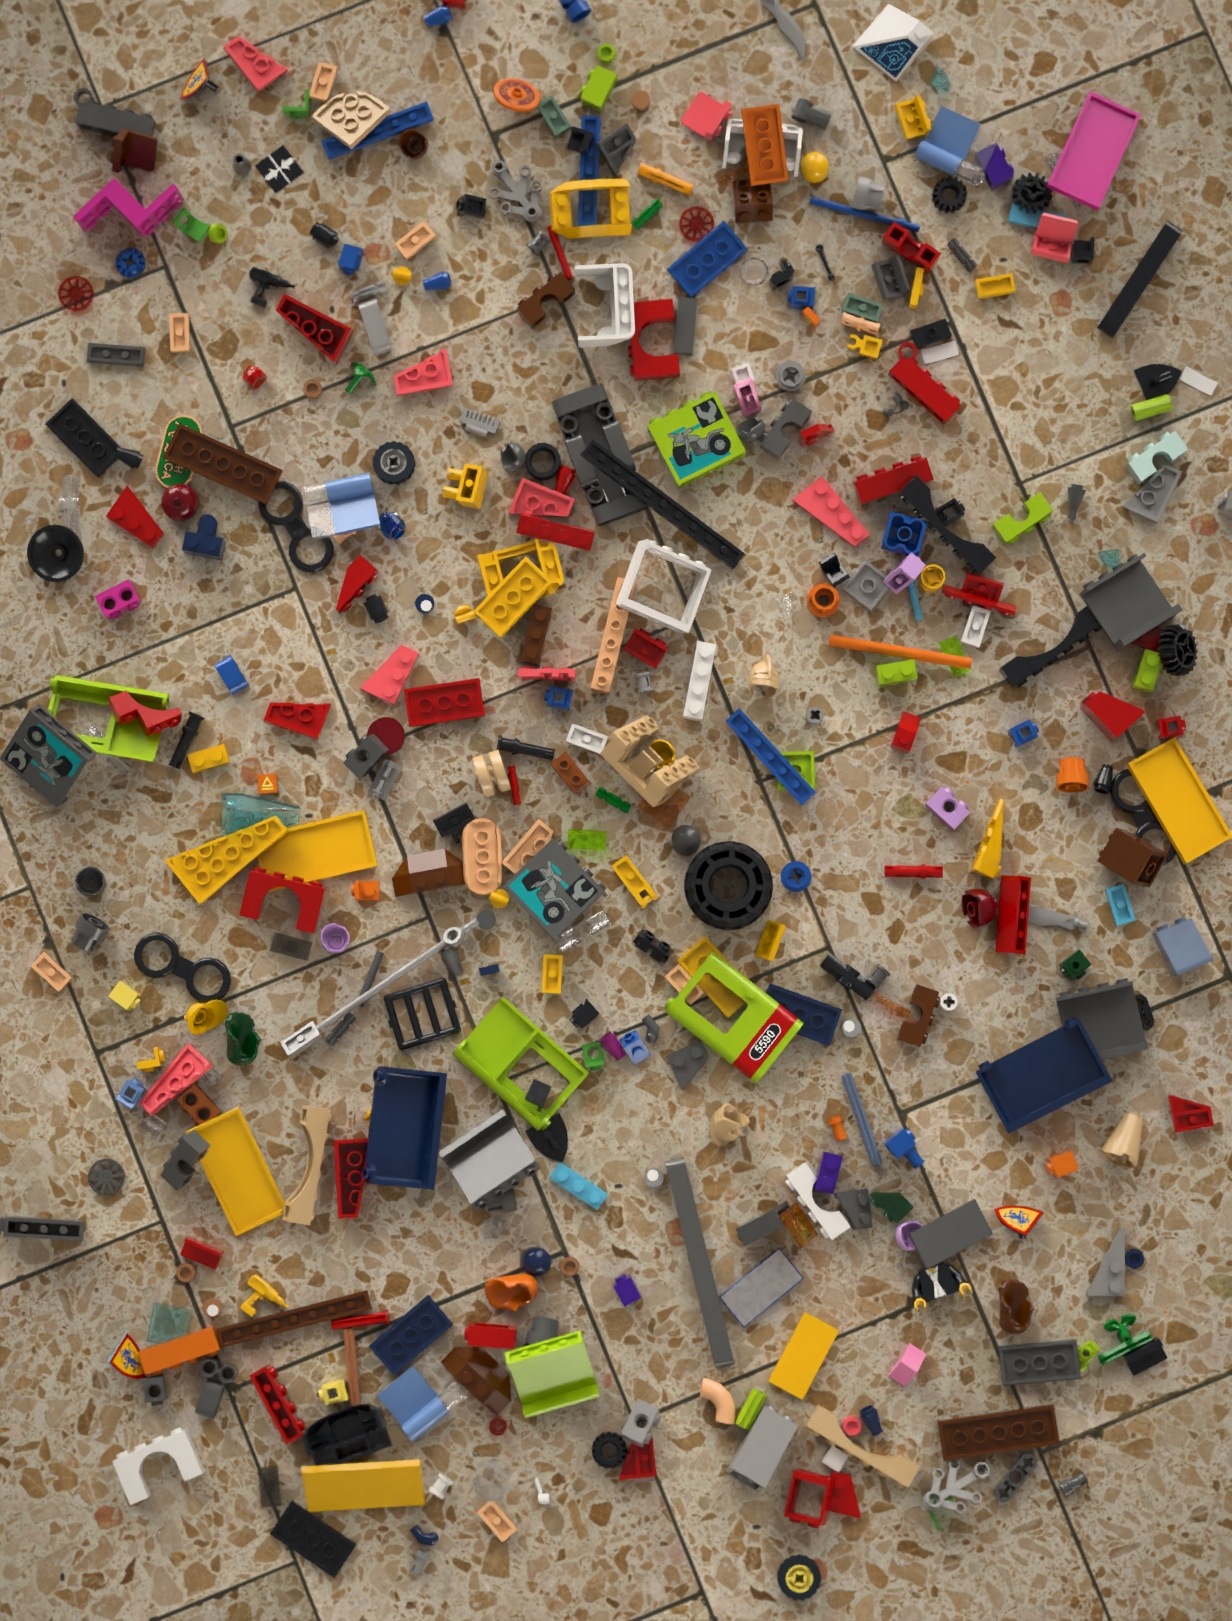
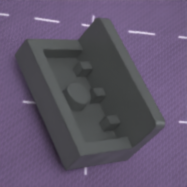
M899 255L894 256L890 260L875 262L871 265L883 301L902 297L911 290Z

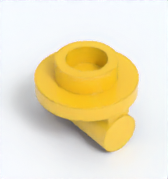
M398 267L392 271L396 284L405 286L410 283L412 273L408 268Z
M460 606L455 610L454 618L457 624H461L474 619L475 614L470 606Z
M502 889L491 892L489 897L491 904L499 909L506 907L510 899L508 893Z

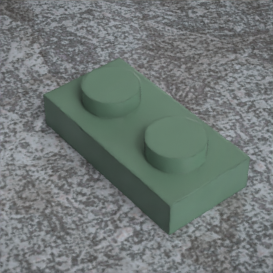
M553 95L539 102L537 109L555 138L571 129L570 123Z
M847 293L841 312H846L860 318L864 317L866 320L878 323L884 304Z

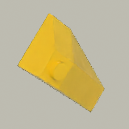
M1002 799L997 801L970 869L971 872L990 880L994 879V876L998 877L1002 867L999 866L1001 861L1004 800Z

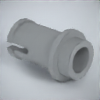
M418 1549L415 1552L416 1556L409 1570L417 1576H421L425 1562L430 1558L428 1556L429 1552L424 1549Z

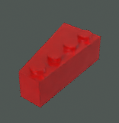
M283 294L275 311L330 360L338 364L354 330Z
M368 1138L333 1140L338 1219L356 1218L359 1214L365 1182L362 1177V1171L365 1168Z

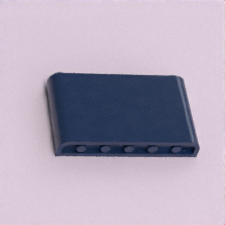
M1071 1017L1064 1021V1026L992 1063L985 1061L978 1065L979 1069L976 1071V1074L1008 1134L1113 1081L1080 1018L1075 1019V1017Z
M379 1066L373 1074L374 1090L366 1161L362 1177L367 1184L434 1190L447 1073Z

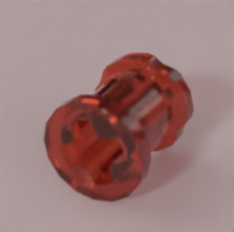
M496 1416L491 1420L489 1425L490 1432L496 1436L505 1433L507 1421L504 1417ZM497 1421H500V1425L504 1426L499 1431L493 1426Z

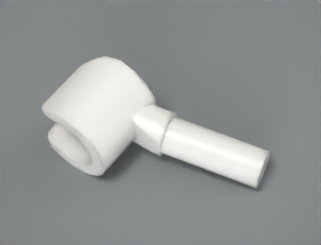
M535 1478L534 1482L538 1492L539 1503L542 1505L549 1504V1493L543 1494L539 1478Z

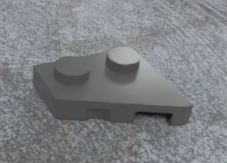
M627 123L595 143L613 175L619 173V168L623 161H626L629 151L633 148L637 139Z

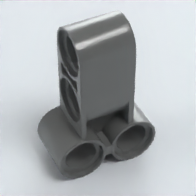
M210 1357L200 1365V1372L206 1378L195 1413L214 1419L226 1383H231L236 1379L239 1371L233 1363L220 1367L219 1361L214 1357ZM210 1362L214 1365V1372L206 1370V1363ZM226 1368L233 1371L232 1378H227L224 1375Z

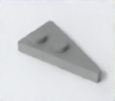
M1120 1227L1115 1234L1109 1250L1106 1252L1089 1289L1086 1291L1087 1296L1125 1297L1124 1227Z

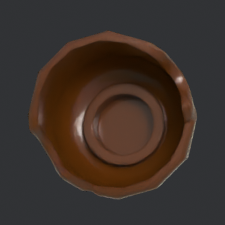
M409 129L400 135L398 146L404 156L416 160L422 158L427 153L429 144L422 132Z

